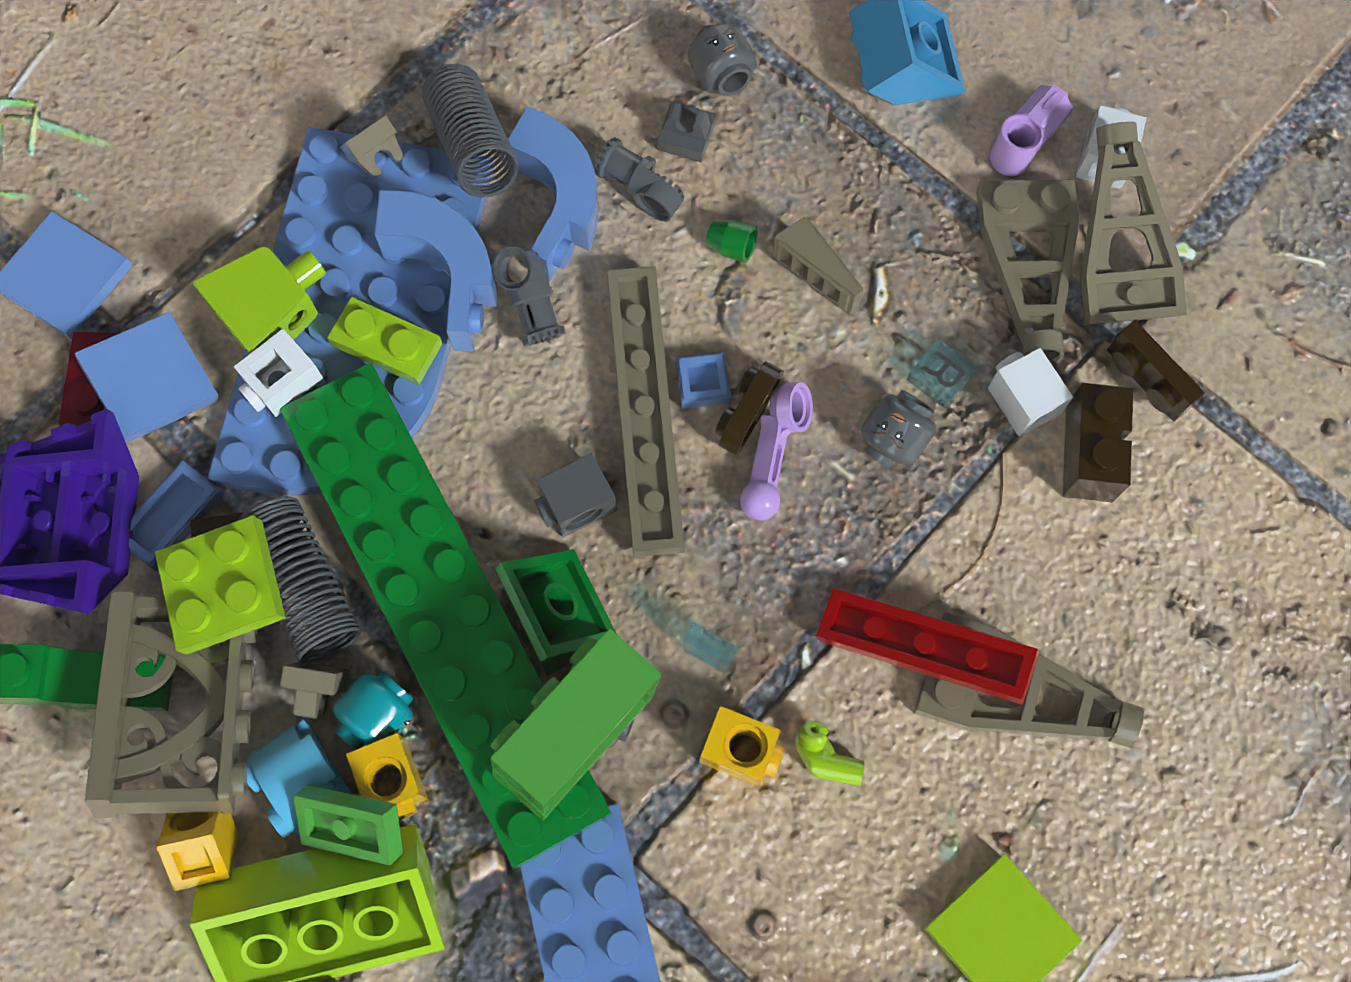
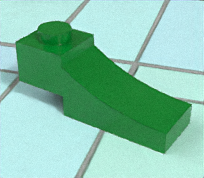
M0 644V704L55 705L63 709H96L103 652L56 648L36 644ZM159 655L156 668L150 661L141 662L137 666L136 673L142 677L154 675L161 667L165 658ZM173 673L157 690L141 697L132 698L131 707L140 708L145 711H168Z

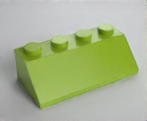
M417 824L400 827L404 854L390 866L314 848L233 868L230 879L196 886L190 926L214 981L320 982L445 950L431 868Z

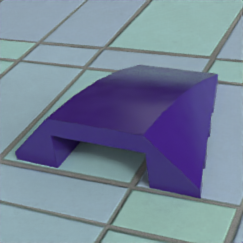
M108 409L92 414L91 421L78 426L67 423L51 429V436L32 443L26 440L19 441L7 446V452L0 454L1 595L89 614L128 575L131 554L129 540L133 537L131 522L136 511L139 474L114 412Z

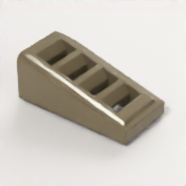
M803 217L775 236L772 255L776 260L848 315L858 310L863 287L809 219Z

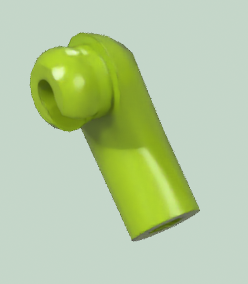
M808 721L804 723L796 734L795 744L796 750L809 773L819 779L860 787L865 761L837 755L826 736L828 729L821 722Z

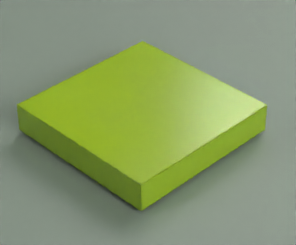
M1006 854L1000 855L923 928L969 982H1040L1083 941Z

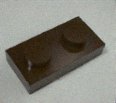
M1136 320L1121 330L1107 349L1118 370L1124 375L1132 377L1146 392L1151 405L1158 411L1166 413L1173 422L1186 413L1205 394Z

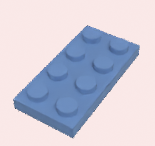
M619 804L608 806L612 813L611 816L520 866L545 982H661Z

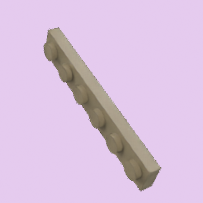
M656 266L607 270L633 557L684 553Z

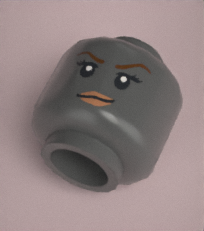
M712 24L704 27L698 32L688 52L690 65L702 87L712 94L730 96L741 92L751 82L757 64L755 54L742 31L732 24Z
M901 390L898 395L884 394L861 428L863 438L870 444L866 453L880 464L891 468L894 462L904 465L914 464L935 435L936 424L931 418L935 411L922 400L904 390Z

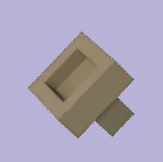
M386 115L340 146L351 163L355 162L372 178L382 173L374 159L377 152L383 151L387 153L394 163L399 162L403 158V153L394 135L397 131Z
M296 662L283 666L280 687L296 689L294 715L316 719L317 715H325L329 695H335L347 690L350 670Z

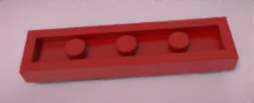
M835 588L832 590L816 634L819 642L1021 705L1024 703L1039 656L1037 648Z

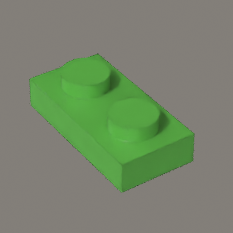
M311 785L305 786L293 795L302 845L389 866L404 854L397 804Z

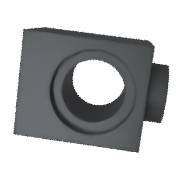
M592 453L536 480L541 497L535 499L534 503L547 528L556 524L563 538L617 511L615 495Z

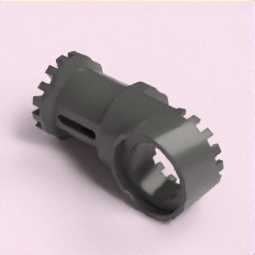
M617 137L608 140L602 148L605 153L600 152L598 155L602 157V160L600 158L596 160L597 164L594 166L595 175L600 178L608 176L626 186L628 193L634 196L638 206L652 218L663 222L670 221L685 198L682 195V190L677 192L679 186L675 185L673 188L671 186L672 180H669L667 183L665 182L666 176L661 177L660 174L654 173L656 159L647 156L643 158L623 147L622 140Z
M509 246L500 250L495 256L492 272L496 283L507 291L511 306L517 307L525 332V336L522 338L523 346L539 344V340L544 343L546 342L545 338L553 340L566 334L564 326L558 325L550 300L553 290L549 286L543 261L538 257L539 254L531 248ZM515 255H521L528 266L527 276L520 283H515L508 275V263Z

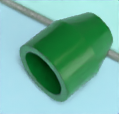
M734 219L713 221L707 231L706 244L722 257L747 263L756 245L758 229L755 225Z

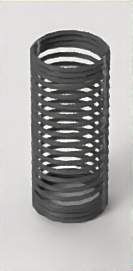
M459 63L446 64L435 69L424 82L422 98L461 189L470 196L479 198L493 197L504 192L514 183L519 173V162L477 73L469 66ZM448 74H453V75H449V76H447V77L441 79V80L435 85V83H436L440 78H442V77H444V76H446V75H448ZM450 79H454V80H451V81H449V82L443 84V85L436 91V89H437L442 83H444V82H446V81H448V80H450ZM452 84H455V85H453V86H451V87L445 89V90L439 95V93H440L444 88H446V87H448V86H450V85H452ZM464 87H467V88H465V89H457V90H455V91H453V92H451V93H449V94L446 95V93H448V92H450V91H452V90H454V89H456V88H464ZM470 92V93H467V94H460V95H458V96H455V97L449 99L450 97H452V96H454V95H456V94H458V93ZM472 97V98H469V99H462V100H460V101H458V102H456V103L450 105L452 102H454V101H456V100H458V99H460V98ZM463 103H469V104H464V105H462V106H460V107L454 109L453 111H451L454 107H457V106H459V105H461V104H463ZM470 118H473V119L470 120V121H467V122H465V123H463V124H460V123H462V122H464V121H466V120H468V119H470ZM490 149H493L492 151H490V152H489L487 155H485V156H482V157H480V158H478V159H470V158L478 157V156H480V155H482V154H485V153H487ZM498 150V152H497L491 159H489V160H487V161H485V162H483V163H480V164H470V165H469V164H466V163H477V162L483 161V160H485V159L491 157V156ZM499 157V159H498L497 161H495L492 165H490V166H488V167H485V168H483V169H474V170L467 169V168H480V167H483V166H485V165H487V164L492 163L496 158ZM502 161V163L493 171H490L486 174L472 175V173H483L485 171H488L497 166ZM504 167V169L501 172H499L496 176L484 180H474L477 178H486L490 175H493ZM507 171L506 175H504L500 180H498V181H496V182H494V183H491V184H489V185H475V184L488 183V182H491V181H493V180H496V179H498L499 177H501V176Z
M290 496L276 497L255 505L246 511L239 520L253 515L264 523L276 516L287 513L278 520L264 525L267 541L284 532L296 529L284 537L267 543L272 563H274V571H278L275 573L276 579L283 578L277 583L278 588L287 586L282 591H279L282 598L284 595L291 594L287 598L281 599L285 617L288 621L286 622L283 619L280 622L285 626L284 631L286 634H289V641L293 642L292 648L297 659L300 662H315L344 650L359 638L362 631L357 620L353 618L354 614L348 612L350 606L345 604L346 598L341 595L342 589L337 587L339 583L337 580H334V573L330 572V564H326V556H322V548H318V540H314L316 536L311 532V525L307 524V517L303 516L304 511L299 500ZM299 537L298 539L294 540L293 542L287 545L273 549L274 547L282 544L285 541ZM303 545L290 553L277 557L289 549ZM304 554L303 556H301V557H299V558H297V559H295V560H293V561H290V562H288V563H286V564H282V563H284V562L290 560V559L293 558V557H296V556H298V555ZM305 562H308V563L302 565L301 567H298V568H296V569H294V570H291V571H289V572H286V571H288V570H290V569L296 567L297 565H300V564H303V563H305ZM323 567L326 568L325 571L318 572V571L321 570ZM309 571L308 573H306V574H304V575H302V576H299V577H297V578H294V577H296V576H298V575H300V574H302V573H304V572ZM329 575V579L322 580L325 576ZM330 583L333 584L332 587L325 588V587H327ZM334 591L337 592L336 595H334V596H329V595L332 594ZM341 600L340 603L331 605V604H333L335 601ZM295 602L293 605L285 607L288 603ZM340 608H345L343 612L335 613ZM301 609L297 613L289 615L292 611ZM307 616L300 622L293 623L296 619ZM311 624L306 629L297 631L300 627ZM333 636H336V637L333 638V639H330V640H328V641H326V642L320 643V642H322V641H324V640H326V639H328V638H331V637H333Z

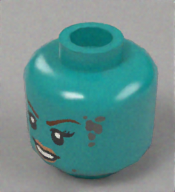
M383 671L378 677L370 673L362 674L333 706L334 715L341 722L335 729V732L354 750L393 734H400L413 719V712L409 707L413 698Z

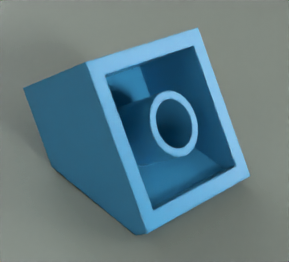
M866 0L849 12L853 27L852 41L858 50L863 70L861 72V80L865 89L871 95L878 96L894 105L955 97L966 92L946 13L924 0Z

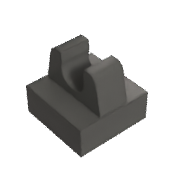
M672 101L657 140V150L702 163L716 124V114Z

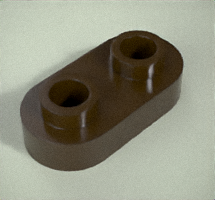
M767 361L760 368L753 365L749 368L739 388V392L744 394L736 409L728 406L716 426L715 433L721 436L719 447L736 456L742 451L761 415H763L770 403L773 391L778 388L784 370Z

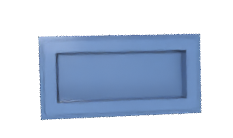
M182 460L134 513L131 521L133 537L129 540L130 552L154 571H157L158 564L155 551L182 542L191 532L190 520L204 518L224 493Z

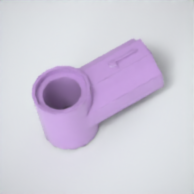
M1055 84L1052 86L1040 85L1020 110L1004 121L990 151V162L998 173L1015 177L1022 175L1028 170L1035 155L1071 114L1074 106L1068 99V93Z

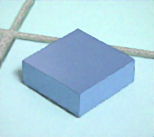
M725 352L676 357L682 409L730 404L731 394Z

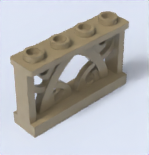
M111 592L85 793L86 804L94 818H118L119 814L222 812V814H234L236 796H245L247 787L246 762H238L240 743H249L251 714L250 710H242L243 693L253 692L254 660H246L247 643L257 642L258 629L226 640L225 644L220 648L207 647L186 655L176 651L173 636L140 626L141 622H170L165 597L135 596L134 592ZM159 655L165 658L161 667L154 675L142 677L136 673L137 666L141 662L150 661L156 668ZM228 662L227 682L225 684L214 667ZM177 664L202 686L210 701L187 727L168 740L165 730L158 719L145 710L131 707L132 698L150 694L160 688L170 678ZM223 722L222 743L209 736ZM138 728H148L154 735L156 747L149 750L146 738L139 745L130 744L128 738L131 732ZM209 756L217 762V772L214 778L200 788H188L182 785L174 777L172 764L182 759L185 768L190 773L200 776L195 765L201 757ZM160 771L167 788L122 789V783Z

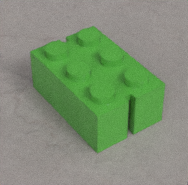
M611 629L599 641L590 636L571 657L570 662L573 664V667L568 675L561 682L557 681L554 677L551 678L532 699L531 704L535 708L523 724L520 725L513 720L491 744V747L495 750L491 757L493 777L541 821L546 819L651 701L662 676L655 667Z

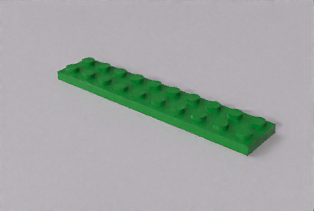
M372 362L282 406L280 411L512 867L516 869L611 816L612 813L589 770L544 821H541L493 777L491 757L495 750L491 747V744L513 720L520 725L523 724L535 708L531 704L532 699L544 685Z

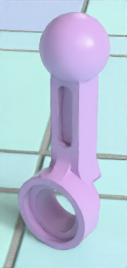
M787 382L780 388H776L770 398V415H761V430L750 483L744 487L740 495L741 509L751 519L758 521L767 520L774 516L779 509L780 494L777 490V484L787 436L792 432L806 431L812 419V397L809 388L803 382Z

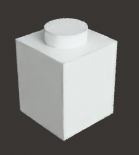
M1041 348L1026 356H1023L1021 352H1016L1006 357L995 367L997 373L988 386L991 395L1019 437L1061 415L1073 399L1072 394Z

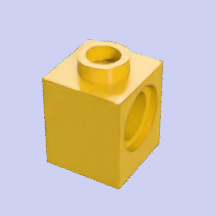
M720 706L699 763L759 787L764 774L775 777L785 747L776 744L781 730ZM744 735L754 739L759 747V756L751 762L736 760L729 749V743L735 737Z
M393 734L346 754L360 796L397 804L399 821L418 812L416 804L428 800L408 742L400 734ZM391 768L399 769L402 775L400 788L390 796H381L377 788L380 775Z
M222 812L167 813L156 848L174 891L230 879L240 836L231 814H222Z

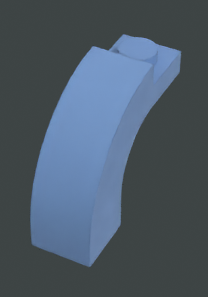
M527 106L508 140L519 162V172L544 184L556 198L554 209L531 248L542 259L547 280L550 282L558 268L564 269L569 263L574 251V245L589 251L593 243L599 219L596 176L588 152L574 133L556 119Z
M380 190L375 237L384 258L421 259L437 265L451 278L446 331L453 351H473L475 334H482L484 330V306L497 307L496 283L488 253L481 237L462 214L438 199L414 192Z

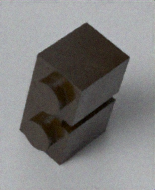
M1082 382L1073 394V399L1066 407L1062 497L1113 503L1131 485L1132 441L1124 439L1132 432L1133 388Z

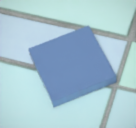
M51 211L0 271V295L72 340L73 332H79L133 265L127 257Z
M170 312L75 353L77 362L103 407L114 412L126 444L218 401V394Z

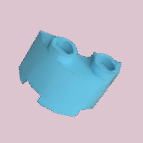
M302 718L249 753L248 760L246 761L247 783L254 792L257 793L263 790L273 806L266 811L267 816L273 827L283 838L294 833L300 839L293 795L305 786L311 785L353 794L341 773L330 761L324 750L325 747L306 718Z

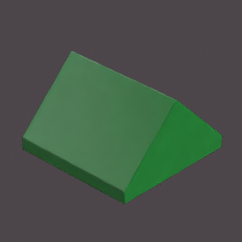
M574 549L502 562L495 568L547 676L572 664L570 662L571 657L590 636L599 641L609 629L616 633Z

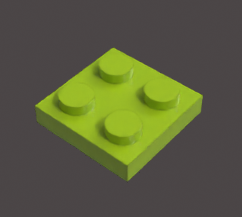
M252 515L155 551L177 652L188 655L286 619L263 522Z

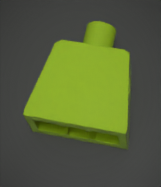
M260 247L198 278L193 282V285L245 351L251 354L282 329L294 340L316 318L318 312L305 290L327 274L309 250L284 266L269 247Z

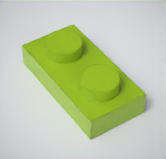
M354 297L350 298L327 337L331 346L368 363L372 362L374 366L418 386L442 346L440 336Z

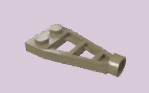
M1118 122L1096 128L1098 162L1080 274L1084 326L1187 315L1183 266L1141 143L1138 141L1137 123ZM1124 148L1125 153L1117 154L1114 152V149ZM1131 180L1136 185L1141 212L1138 216L1114 218L1111 215L1110 192L1111 186L1115 181ZM1134 228L1139 230L1144 235L1151 254L1150 265L1144 270L1114 271L1108 261L1113 235L1121 229Z
M1075 180L980 181L976 190L980 233L1019 338L1023 344L1024 356L1041 348L1050 362L1057 361L1064 356L1062 325L1079 228ZM1048 231L1052 236L1050 257L1046 261L1019 260L1010 242L1009 233ZM1049 278L1051 281L1050 304L1027 305L1023 298L1019 279Z
M945 612L941 620L1020 643L995 627ZM1039 654L1023 705L1020 704L1012 708L987 706L980 701L978 691L925 675L914 714L963 730L1101 740L1132 748L1137 741L1142 727L1144 709L1143 707L1114 699ZM1041 684H1052L1076 697L1078 702L1072 720L1063 721L1047 718L1036 713L1035 707ZM1108 712H1111L1113 715L1109 728H1107L1104 724V717Z

